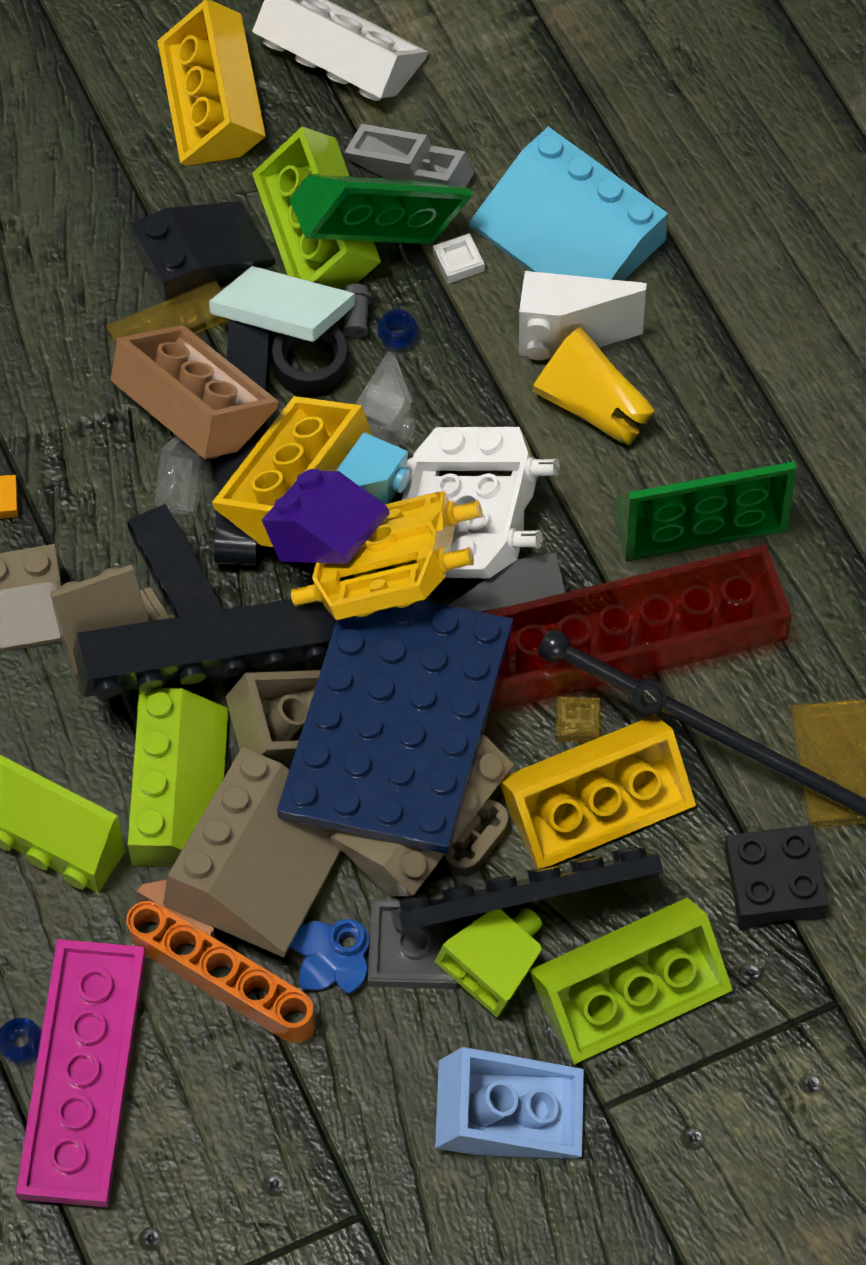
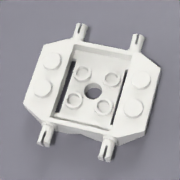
M436 427L415 451L413 457L407 459V469L411 471V475L404 489L402 500L445 491L449 501L453 500L455 506L474 502L475 500H479L482 506V518L459 522V525H455L450 552L470 547L474 556V565L451 569L450 572L446 573L445 578H491L518 559L520 547L540 548L542 546L543 536L540 530L524 531V509L533 497L537 477L558 476L560 463L558 459H535L520 427ZM440 471H512L511 476H495L490 473L481 476H457L452 473L439 476Z

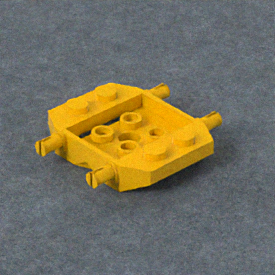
M438 491L385 504L390 514L347 564L316 563L312 577L314 584L291 589V599L294 606L297 607L315 601L323 602L334 619L340 620L352 616L365 617L378 610L391 607L403 608L410 606L414 602L425 600L451 569L474 565V556L470 547L450 552L455 525H459V522L482 518L483 511L479 500L455 506L453 500L449 501L445 491ZM392 565L394 567V569L375 573L379 568H384ZM350 575L354 576V578L340 581V578Z

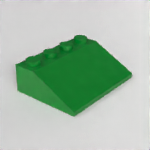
M795 461L632 491L616 498L614 519L625 561L787 531L797 471Z

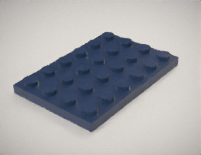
M421 600L403 608L391 607L378 610L365 617L352 616L336 620L277 808L278 818L449 854L514 628L513 618Z

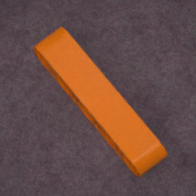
M142 901L135 904L129 910L126 924L133 946L145 947L146 956L287 1042L301 1043L313 1035L316 1028L313 1003L304 992L155 902ZM154 922L158 924V927L150 933L138 931L139 927L144 923ZM191 944L195 946L194 950L187 955L174 953L175 949L180 945ZM219 966H227L232 969L227 976L222 978L210 975L211 971ZM256 988H263L268 991V994L260 1000H252L247 997L248 993ZM291 1011H301L306 1014L297 1023H290L284 1020V1016Z

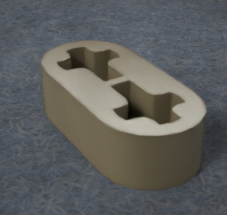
M486 800L452 844L449 854L444 855L446 868L452 874L469 876L477 872L505 837L508 831V814L502 804L494 800ZM492 815L495 816L497 827L488 825L479 834L481 830V817L488 820ZM471 842L474 843L471 847L472 859L464 857L457 861L455 850L463 852Z

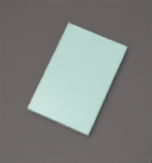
M251 266L209 301L210 314L314 342L355 306V293Z

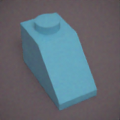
M365 432L336 470L383 504H389L396 492L402 493L411 475V471L407 469L408 451Z

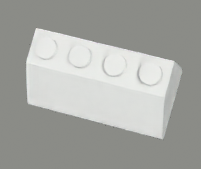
M264 0L252 31L264 38L263 43L266 46L278 51L286 49L296 54L295 60L312 68L319 66L328 71V78L341 84H348L350 82L360 88L359 93L375 101H380L381 98L397 96L428 55V51L328 0Z

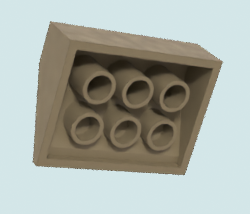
M242 747L167 875L163 905L281 957H285L342 850L330 839L336 830L278 818L277 808L289 769L282 763Z

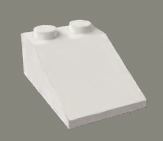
M525 271L519 309V356H526L534 360L551 359L565 338L579 327L588 334L598 347L643 334L647 283Z

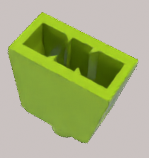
M523 908L513 919L501 909L489 911L447 940L434 962L498 1018L542 950L541 945L532 938L542 927V921L535 912L528 908Z

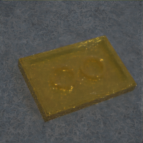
M866 699L792 705L790 715L798 764L866 798ZM802 785L808 825H813V828L866 823L865 817Z

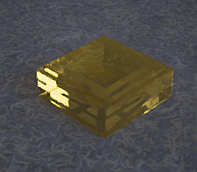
M557 697L556 742L587 743L599 738L600 698Z

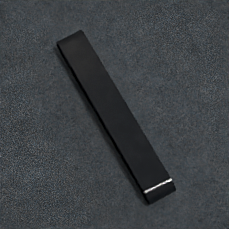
M229 320L227 360L269 393L272 331ZM267 420L239 451L220 455L217 495L266 433ZM216 510L214 533L215 565L257 566L259 543Z

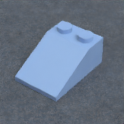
M461 1047L439 1060L435 1148L480 1156L570 1159L582 1157L584 1069Z

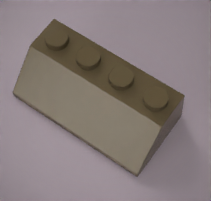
M55 544L0 553V652L62 642L49 593L58 590L63 585Z
M484 734L452 844L514 765ZM335 831L330 837L389 897L413 896L445 855L440 852L341 831Z

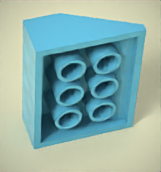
M548 126L520 152L469 221V226L528 271L624 281L666 241L668 213Z

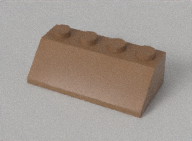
M184 325L117 338L111 381L204 459H214L220 455L239 451L278 407L279 401Z

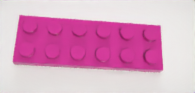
M57 939L16 1188V1196L19 1200L107 1208L109 1206L146 958L145 947Z

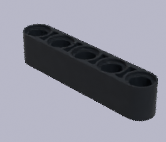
M166 504L126 520L134 544L171 614L181 617L223 610ZM222 675L206 677L210 686L229 679L224 678Z

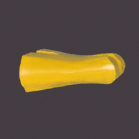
M581 327L565 338L533 384V392L570 411L627 446L632 444L640 431L636 424L618 411L617 408L640 424H646L655 412L648 400L615 368Z

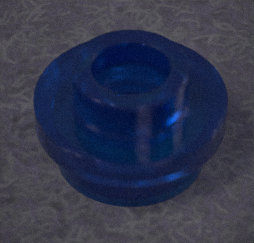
M401 309L387 312L378 323L377 330L380 341L391 348L398 349L409 346L415 341L418 334V326L415 319L408 312ZM395 329L403 330L401 333H393L392 331Z
M15 1018L8 1021L0 1029L1 1054L13 1062H25L32 1059L39 1052L42 1034L40 1028L35 1022L26 1018ZM19 1036L28 1038L27 1044L22 1047H15L13 1045L14 1039Z

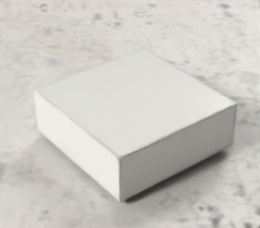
M470 233L433 245V254L447 284L485 272V264Z

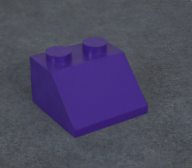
M310 469L301 473L291 488L276 500L274 507L265 515L262 522L280 561L347 564L390 512L385 504L341 472Z

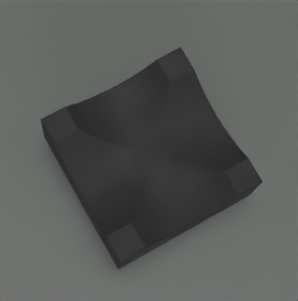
M813 825L726 835L724 852L733 889L739 929L754 928L783 920L826 919L828 900Z

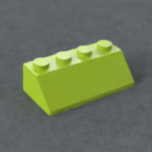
M302 126L265 160L252 175L287 275L343 289L350 284H357L380 264L381 260L374 241L305 238L290 204V197L309 174L345 177L349 176L336 138Z
M159 688L149 692L139 690L127 844L132 866L173 867L225 777L229 709L183 688Z
M0 755V848L6 851H10L13 848L25 854V858L37 868L47 870L50 867L61 873L63 879L73 887L81 890L88 887L99 893L126 852L118 816Z
M688 897L529 970L542 1007L574 1065L733 991L708 915Z

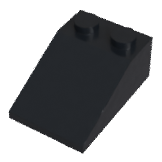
M242 201L166 208L130 223L135 252L167 309L233 282L251 266L264 269L275 264V258Z

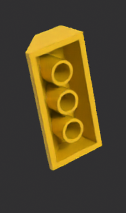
M204 0L157 40L180 164L185 166L241 157L266 137L241 13L212 0Z
M293 396L212 501L214 509L260 545L273 547L262 519L274 507L276 500L291 488L296 482L297 477L304 471L310 469L336 471L364 432L372 435L362 405Z
M656 715L508 774L500 782L510 816L536 868L554 865L696 806L674 731Z

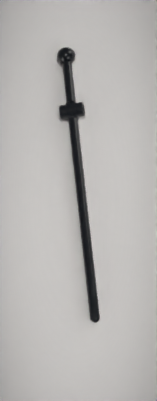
M556 629L548 630L542 639L538 653L546 662L555 664L563 660L632 696L633 703L640 712L655 714L661 711L866 818V798L669 697L665 685L659 680L645 679L640 682L571 646L570 639L562 631ZM644 690L654 691L657 701L655 703L647 702L644 699Z

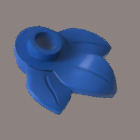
M343 919L333 925L313 921L300 927L290 948L306 957L302 963L299 976V984L303 990L321 991L329 988L336 982L344 992L351 994L361 986L367 975L368 968L364 955L370 943L369 934L364 925L356 920ZM350 937L356 942L352 947L345 948L340 945V941Z

